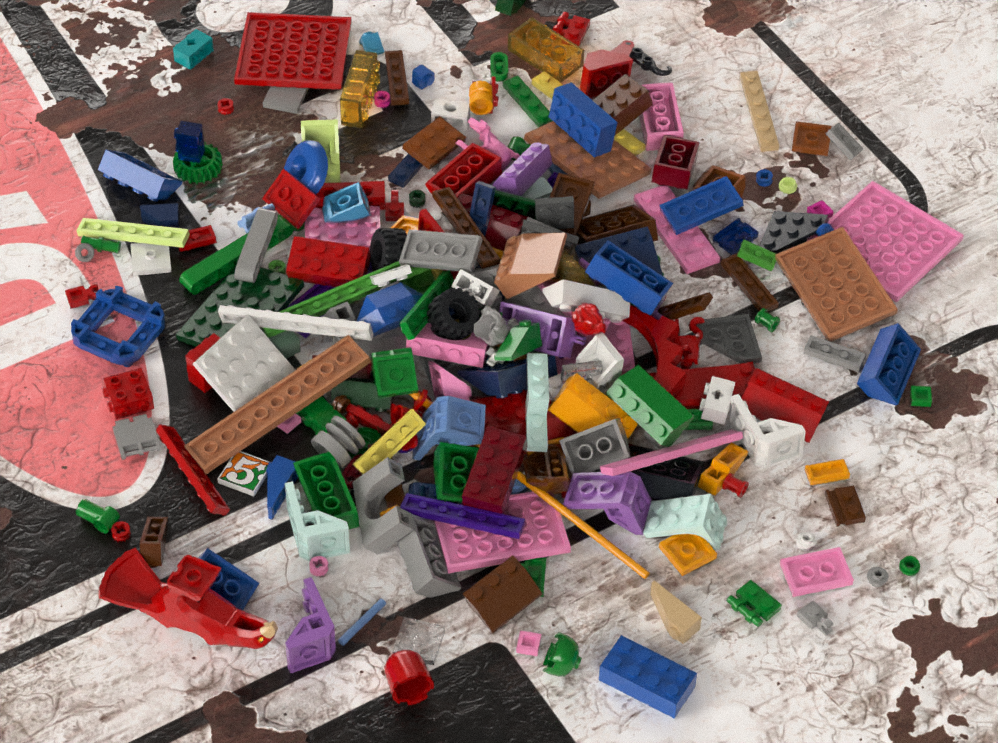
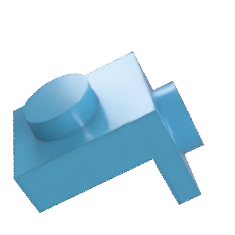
M366 32L361 36L359 44L363 45L367 58L384 53L378 32Z

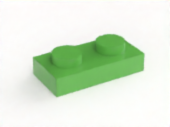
M747 240L742 241L737 254L738 257L769 271L773 270L776 263V253Z

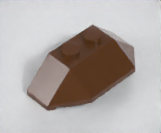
M548 444L547 452H534L523 461L526 483L553 494L568 491L569 477L561 444Z

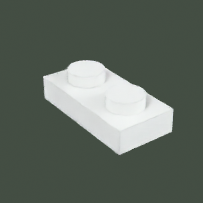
M406 264L370 276L372 284L382 287L390 284L389 280L396 278L397 281L408 278L407 274L412 273L410 265Z

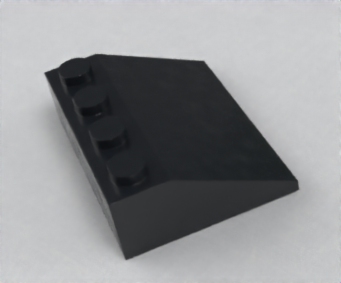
M628 443L629 458L655 451L654 449ZM682 456L630 472L641 477L649 496L656 500L695 496L705 462Z

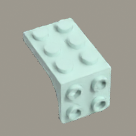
M711 494L651 501L643 534L646 538L694 534L707 540L716 551L720 550L721 543L723 542L727 518Z

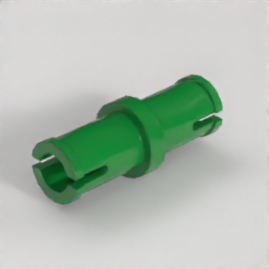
M83 236L81 239V244H90L97 252L108 251L117 254L120 252L121 242L104 240L103 237L98 239Z

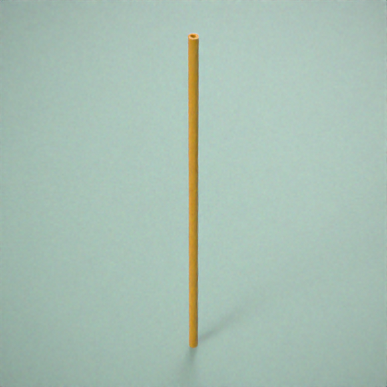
M412 393L409 395L417 401L418 397L420 396V393ZM426 398L422 405L428 409L432 402ZM481 444L474 445V446L477 447V448H480V445H481ZM520 471L518 472L516 479L641 577L646 579L649 576V571L549 493L526 483L525 475Z

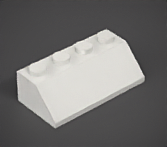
M564 279L543 288V294L551 306L560 308L562 312L575 311L581 303H590L597 306L603 319H610V322L620 323L630 315V302L625 301L622 296L608 289Z

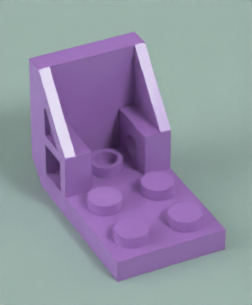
M630 471L615 476L605 475L601 472L573 473L563 505L568 509H604L609 520L635 535H643L652 500L641 477Z
M312 577L303 579L304 588L301 589L305 600L302 601L306 613H310V615L300 620L285 642L287 666L290 673L331 660L336 651L334 624Z

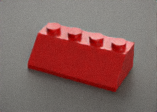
M471 143L425 183L431 194L433 191L450 187L457 198L461 193L473 197L476 182L481 181L490 185L502 174V158L475 143Z
M758 368L755 369L742 396V400L746 401L751 415H754L758 420L764 421L773 418L802 425L806 431L804 441L810 443L829 401Z

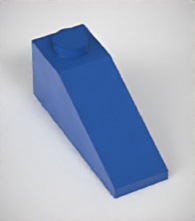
M276 455L273 462H269L266 469L268 518L273 520L286 498L285 483L293 481V484H295L298 479L293 465L295 461Z

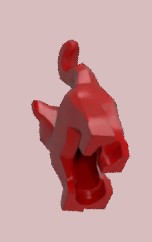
M694 317L689 322V329L695 335L680 336L679 328L678 336L673 341V343L683 348L682 357L684 359L680 362L682 369H690L693 363L698 365L703 331L696 325L705 323L702 317ZM675 319L677 324H679V319Z

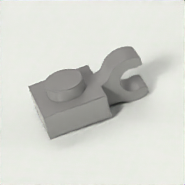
M812 601L798 610L797 617L810 629L818 627L826 636L833 632L830 627L834 623L827 618L828 613L816 602Z

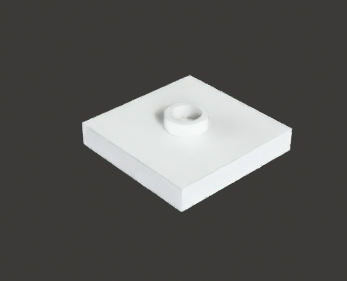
M146 243L131 244L133 276L171 272L169 246Z

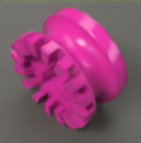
M378 91L375 93V106L380 108L389 106L390 94L388 92Z

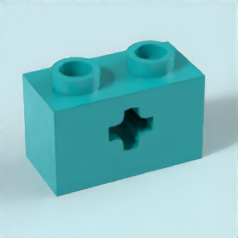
M195 29L173 48L174 61L191 70L214 51L212 37Z

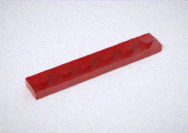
M160 424L156 432L160 436L161 442L169 449V454L175 458L178 467L186 474L188 482L194 486L197 495L205 502L207 510L212 514L226 516L230 508L208 476L185 449L184 445L186 444L175 428Z

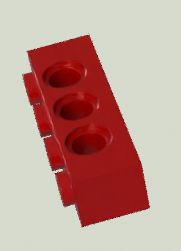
M357 182L324 183L316 194L320 201L315 208L323 207L325 196ZM359 182L367 196L369 206H379L380 210H385V182Z

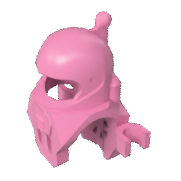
M472 117L468 120L469 126L480 135L479 140L484 143L481 147L502 158V171L508 167L512 158L517 160L520 157L518 153L513 152L497 139L484 120L481 119L480 123ZM461 140L456 142L457 146L462 150L468 147Z

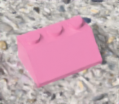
M432 360L428 361L435 400L437 397L452 396L470 401L469 398L472 397L470 386H467L462 380Z

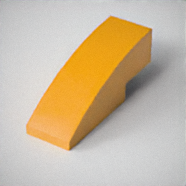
M731 442L713 458L711 466L701 474L698 487L715 496L721 491L726 476L729 473L735 474L749 451Z

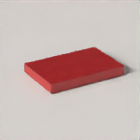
M285 169L281 171L262 198L268 205L272 203L275 210L297 229L302 226L320 201L316 194Z

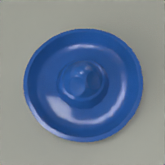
M305 140L292 150L284 169L314 194H317L322 188L328 172L326 152L319 142Z

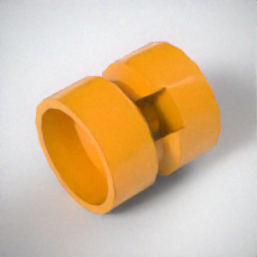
M476 81L469 87V108L476 115H486L493 108L492 86L488 82Z

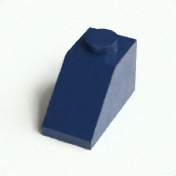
M178 203L140 205L142 221L147 225L180 228Z

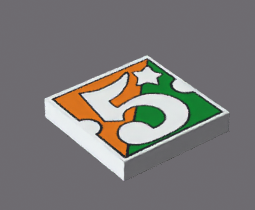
M240 451L231 457L218 477V483L255 496L267 477L266 469L269 461Z

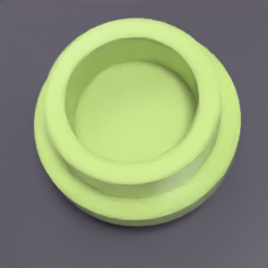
M784 177L779 182V190L786 194L794 193L797 190L795 179Z

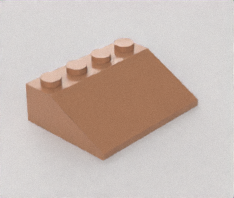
M526 233L517 237L512 236L507 240L494 283L506 299L512 298L556 276L567 238L566 233Z

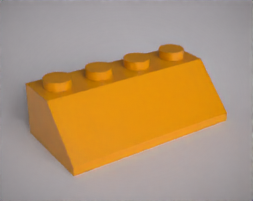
M577 373L565 381L548 408V411L577 433L620 418L628 439L638 425L613 400Z

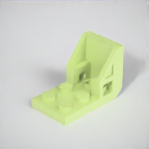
M338 119L301 121L302 142L305 140L317 141L326 152L328 172L324 183L340 182Z

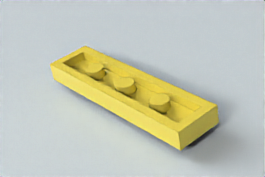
M410 409L353 465L363 475L385 458H391L426 423L414 409Z

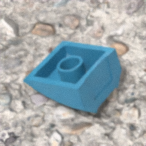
M359 182L324 198L322 211L325 223L351 222L371 216L369 201Z

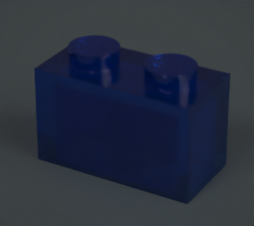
M180 121L178 128L176 127L174 130V138L176 139L175 151L178 152V159L200 163L205 152L203 126L199 123Z

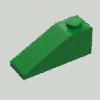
M523 320L519 322V325L512 327L494 356V360L512 361L541 347L542 340L539 323Z

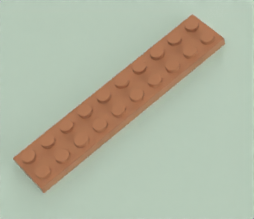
M347 335L184 445V447L204 473L208 474L371 363L370 357Z

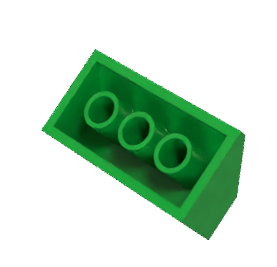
M640 365L618 377L606 392L618 406L662 446H672L695 418L686 407Z
M330 452L293 462L312 511L318 510L346 521L349 530L359 527L358 511L336 459Z

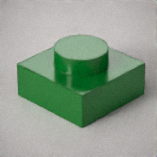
M911 386V406L931 407V387Z

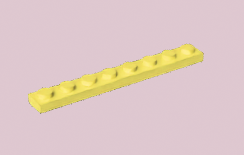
M545 71L532 79V85L551 99L553 98L554 89L563 85ZM625 129L614 136L616 142L635 156L645 150L646 145Z

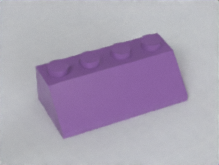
M539 142L531 144L498 177L492 186H495L498 190L523 195L552 165L549 145Z

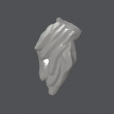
M486 305L481 310L482 315L480 319L474 323V334L476 337L484 340L489 346L495 347L503 343L510 332V326H507L505 319L496 309L493 310L489 305Z

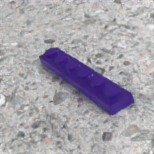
M406 493L400 506L405 511L421 518L516 539L520 538L525 526L524 518Z

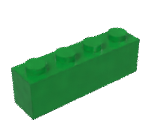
M322 396L296 413L307 427H311L315 431L316 435L319 431L328 433L325 426L327 423H331V419L334 416H339L346 421V418L337 410H334V407Z

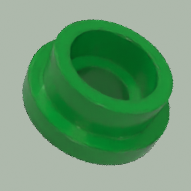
M906 556L900 561L899 569L903 574L913 576L919 572L920 563L916 557Z

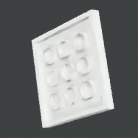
M248 314L193 363L194 367L233 412L295 371L293 366Z

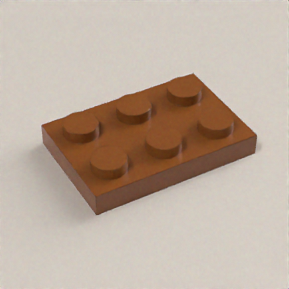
M439 116L406 141L402 149L430 170L458 148L456 144L458 140L465 143L467 137Z

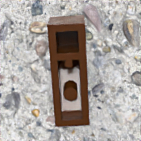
M147 517L140 540V554L150 568L162 566L165 554L168 517Z

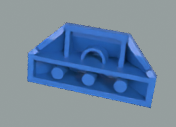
M401 282L369 294L365 297L356 322L364 321L370 323L374 334L373 337L400 327L399 323L423 294Z

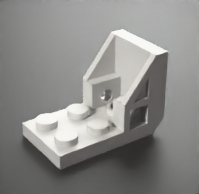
M603 332L595 335L576 357L575 368L548 378L549 399L551 402L565 381L575 373L607 395L608 389L621 376L624 358Z
M739 394L731 396L728 422L733 430L742 431L743 438L740 442L745 450L749 451L748 455L756 466L769 468L802 456L806 434L802 425L773 418L757 423V419L754 415H751L746 401H743Z

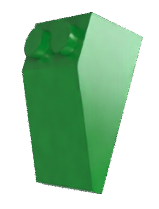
M440 442L434 452L433 469L437 500L462 503V494L479 448Z

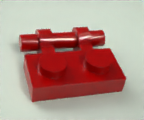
M563 12L557 19V25L552 29L551 37L553 39H557L558 36L563 37V43L579 47L590 26L591 19L574 15L571 20L568 19L569 14Z

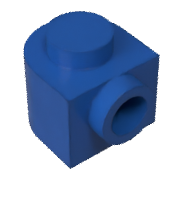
M419 65L413 69L412 83L416 87L423 90L425 87L433 84L435 80V73L424 65Z

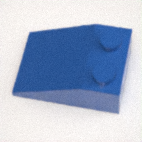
M207 548L199 556V559L222 568L210 589L228 600L236 608L244 610L259 582Z

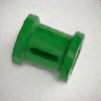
M762 308L757 313L754 321L756 324H762L772 333L778 327L780 318L774 317L767 312V309Z

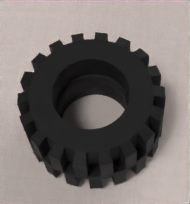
M378 228L375 230L370 243V262L373 271L399 261L407 237L403 229Z
M451 288L431 301L432 303L428 306L427 316H429V319L427 321L428 324L432 325L430 329L436 331V336H442V338L449 340H462L474 332V323L480 319L481 310H478L480 305L478 302H475L474 299L476 298L473 295H469L470 292L467 290L463 292L462 288ZM449 307L457 312L459 322H456L451 317Z

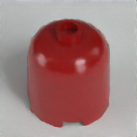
M400 650L387 659L384 666L385 676L395 702L398 704L400 702H407L408 705H413L425 700L430 689H434V681L419 653L412 650Z

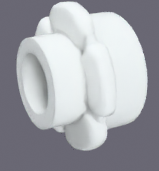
M802 532L798 535L796 543L801 550L810 551L817 544V540L814 534Z

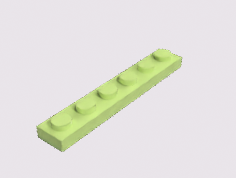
M83 218L76 230L78 236L103 237L109 240L184 248L190 235L188 229Z

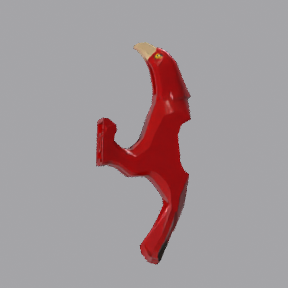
M133 548L126 551L109 566L98 590L100 599L119 606L137 609L153 617L166 628L176 627L195 633L202 637L209 645H228L229 647L259 649L265 647L275 637L278 630L275 621L268 622L264 618L240 610L210 589L222 568L191 555H186L177 564L178 570L176 572L172 571L167 583L160 581L139 551Z

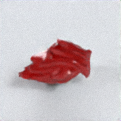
M581 303L575 311H572V322L576 331L591 336L601 332L606 333V325L596 305Z

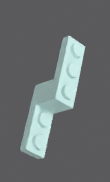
M527 353L528 390L525 402L527 451L547 452L548 357L547 354Z

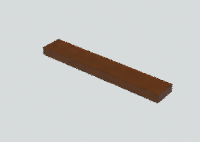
M447 187L433 191L432 197L458 234L482 237L483 240L477 257V262L481 268L500 264L499 256L451 188Z

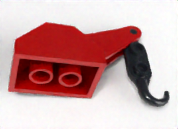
M625 40L611 51L598 50L587 53L583 65L580 90L591 100L595 99L623 75L626 74L630 77L633 61L641 66L643 70H650L659 76L671 74L672 68L667 66L668 70L659 69L652 57L644 53L641 48H634L632 41Z

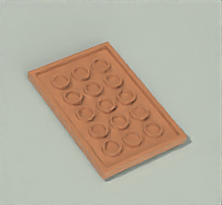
M554 121L525 133L524 140L530 145L537 142L549 145L552 162L568 175L594 181L592 194L598 199L651 174L652 168L615 140H613L611 152L594 158Z
M843 227L775 254L777 263L827 341H834L891 317L898 312L897 307Z

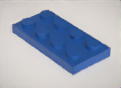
M725 176L659 206L660 211L672 230L678 235L744 206L728 177Z

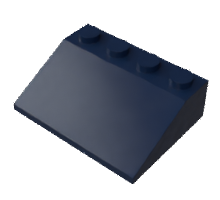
M648 226L579 244L574 248L577 263L581 258L590 263L595 254L609 240L663 276ZM578 265L584 284L594 286L588 281L589 278L585 272L586 270Z
M547 355L548 378L558 375L556 358L554 355ZM527 359L505 361L503 364L498 363L493 367L485 363L483 368L472 366L457 371L460 377L485 394L496 395V398L508 397V393H521L524 388L528 390Z

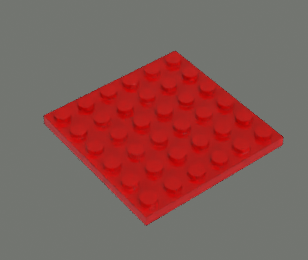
M247 12L234 84L342 90L352 17Z

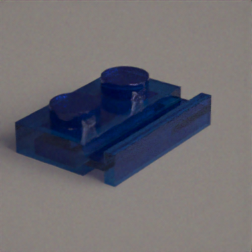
M737 218L715 234L713 242L719 243L722 249L734 255L739 251L743 240L752 242L758 238L759 232L746 222L743 223L740 218Z

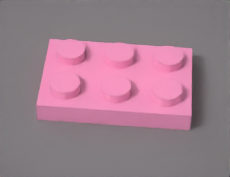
M840 547L780 560V566L793 597L853 585L854 579Z

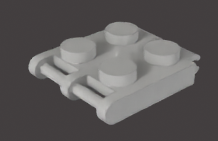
M147 414L134 416L133 422H130L129 418L115 421L116 426L112 428L122 460L136 454L141 456L144 455V452L156 449L161 451V445L152 417L148 418Z

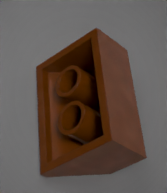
M513 555L463 593L468 606L492 633L543 595L526 569Z

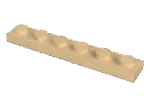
M758 71L740 72V81L760 151L779 150V142Z

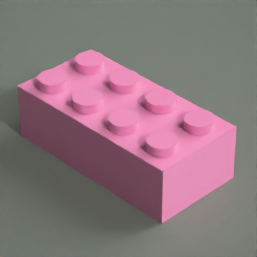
M673 83L643 84L642 86L648 89L653 105L639 116L646 151L659 150L664 135L683 139L684 132Z

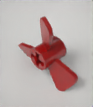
M426 389L421 392L412 407L421 419L422 413L418 409L427 398L428 390ZM392 403L390 406L391 423L396 424L411 408ZM417 434L400 450L406 451L415 448L418 445Z

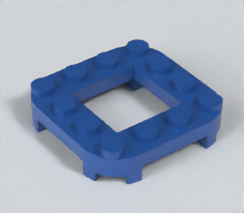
M115 286V289L105 291L100 289L96 292L95 301L78 320L73 319L71 322L73 344L112 363L131 367L134 362L142 357L164 330L166 324L165 316L158 302L155 301L153 304L144 302L123 293V287ZM113 310L142 322L127 341L122 340L121 343H118L95 333Z

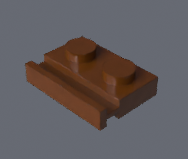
M854 485L834 488L833 491H829V489L825 491V497L836 527H839L840 524L851 525L865 522L866 516Z

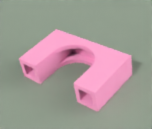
M428 323L415 339L406 341V348L411 347L413 355L483 368L488 357L486 352L490 348L484 340L476 337L474 332H472L469 338L464 340H448L438 337L434 334L435 330L432 331L430 329L432 325Z

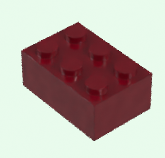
M664 135L654 163L651 182L688 190L697 161L700 142Z

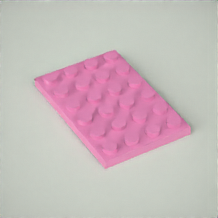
M531 491L510 495L504 511L505 515L525 519V526L519 539L434 521L447 572L454 573L501 565L512 555L518 561L571 553V546L560 513ZM547 492V493H549L552 497H554V494H553V493Z

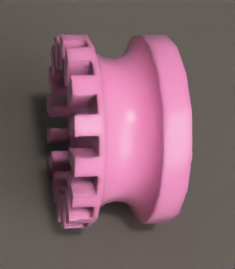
M316 556L310 560L311 574L321 577V575L324 576L327 573L328 561L325 557Z

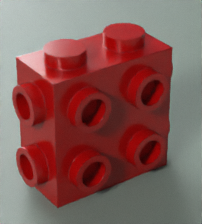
M142 368L103 378L104 386L101 387L104 398H108V410L110 413H114L116 419L154 409L153 396Z

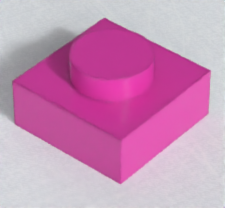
M823 200L807 207V213L828 215V219L833 217L834 211Z

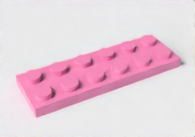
M661 185L634 195V201L637 206L656 220L658 235L686 274L720 263V256L698 226L678 235L672 230L660 211L659 206L677 198L669 186Z

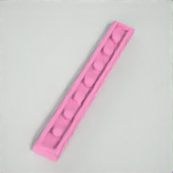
M726 430L602 465L600 470L605 475H619L741 440L743 433L737 430Z

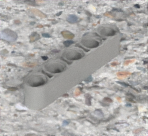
M263 208L257 209L235 268V280L255 283L277 224L278 211Z

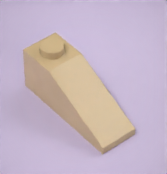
M654 580L651 583L650 595L664 626L673 639L684 644L700 630L702 617Z

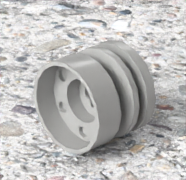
M334 416L331 419V423H327L325 426L328 433L319 431L311 440V443L319 454L330 452L335 457L339 469L342 470L351 461L348 452L356 455L359 451L358 448L362 449L366 443L350 423L339 416Z

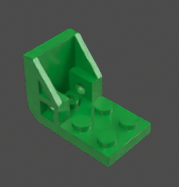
M411 347L371 353L372 379L375 380L378 398L418 393Z

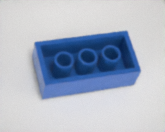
M572 82L556 87L554 89L549 118L594 158L611 152L618 122Z
M609 240L595 254L585 271L593 280L601 282L608 290L616 292L625 301L631 302L640 311L650 316L663 301L673 285L671 281Z
M622 635L600 665L599 681L674 719L695 689L697 678L696 672Z

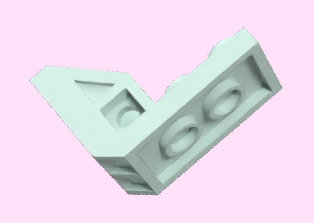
M293 481L285 483L287 511L299 557L310 561L316 556L328 558L350 553L347 522L318 510L305 513L303 505H300L299 502L301 501L299 489L294 488Z

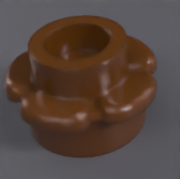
M341 395L334 399L332 405L334 410L344 414L351 401L347 399L346 395Z

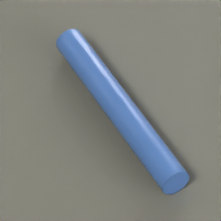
M380 598L338 639V642L344 646L386 605V602Z

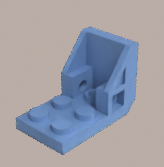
M452 396L437 397L422 415V420L426 425L417 433L418 445L413 449L412 459L420 461L425 454H428L432 446L440 444V442L463 446L481 444L484 437L486 405Z

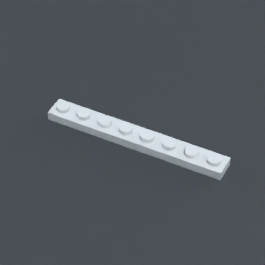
M220 305L218 310L222 323L237 324L248 314L258 327L336 337H346L349 335L353 339L372 341L374 335L371 324L364 321L355 322L346 319H330L324 316L313 317L307 314L297 315L289 312L280 313L271 310L238 308L232 305Z

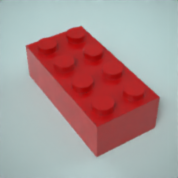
M294 236L286 273L288 278H296L305 283L338 287L367 275L371 259L369 247Z

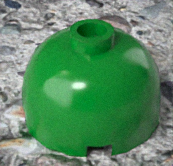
M558 632L555 635V638L558 640L555 644L551 642L546 653L543 665L547 667L543 671L560 677L571 673L573 668L578 669L582 657L579 656L578 643L570 636Z

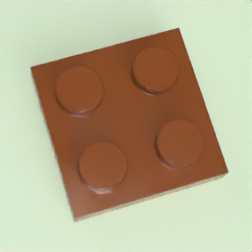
M796 121L792 152L828 156L830 138L826 133L832 126Z

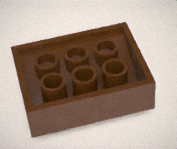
M634 204L584 218L577 234L579 237L577 245L647 226L654 242L658 240L656 220Z

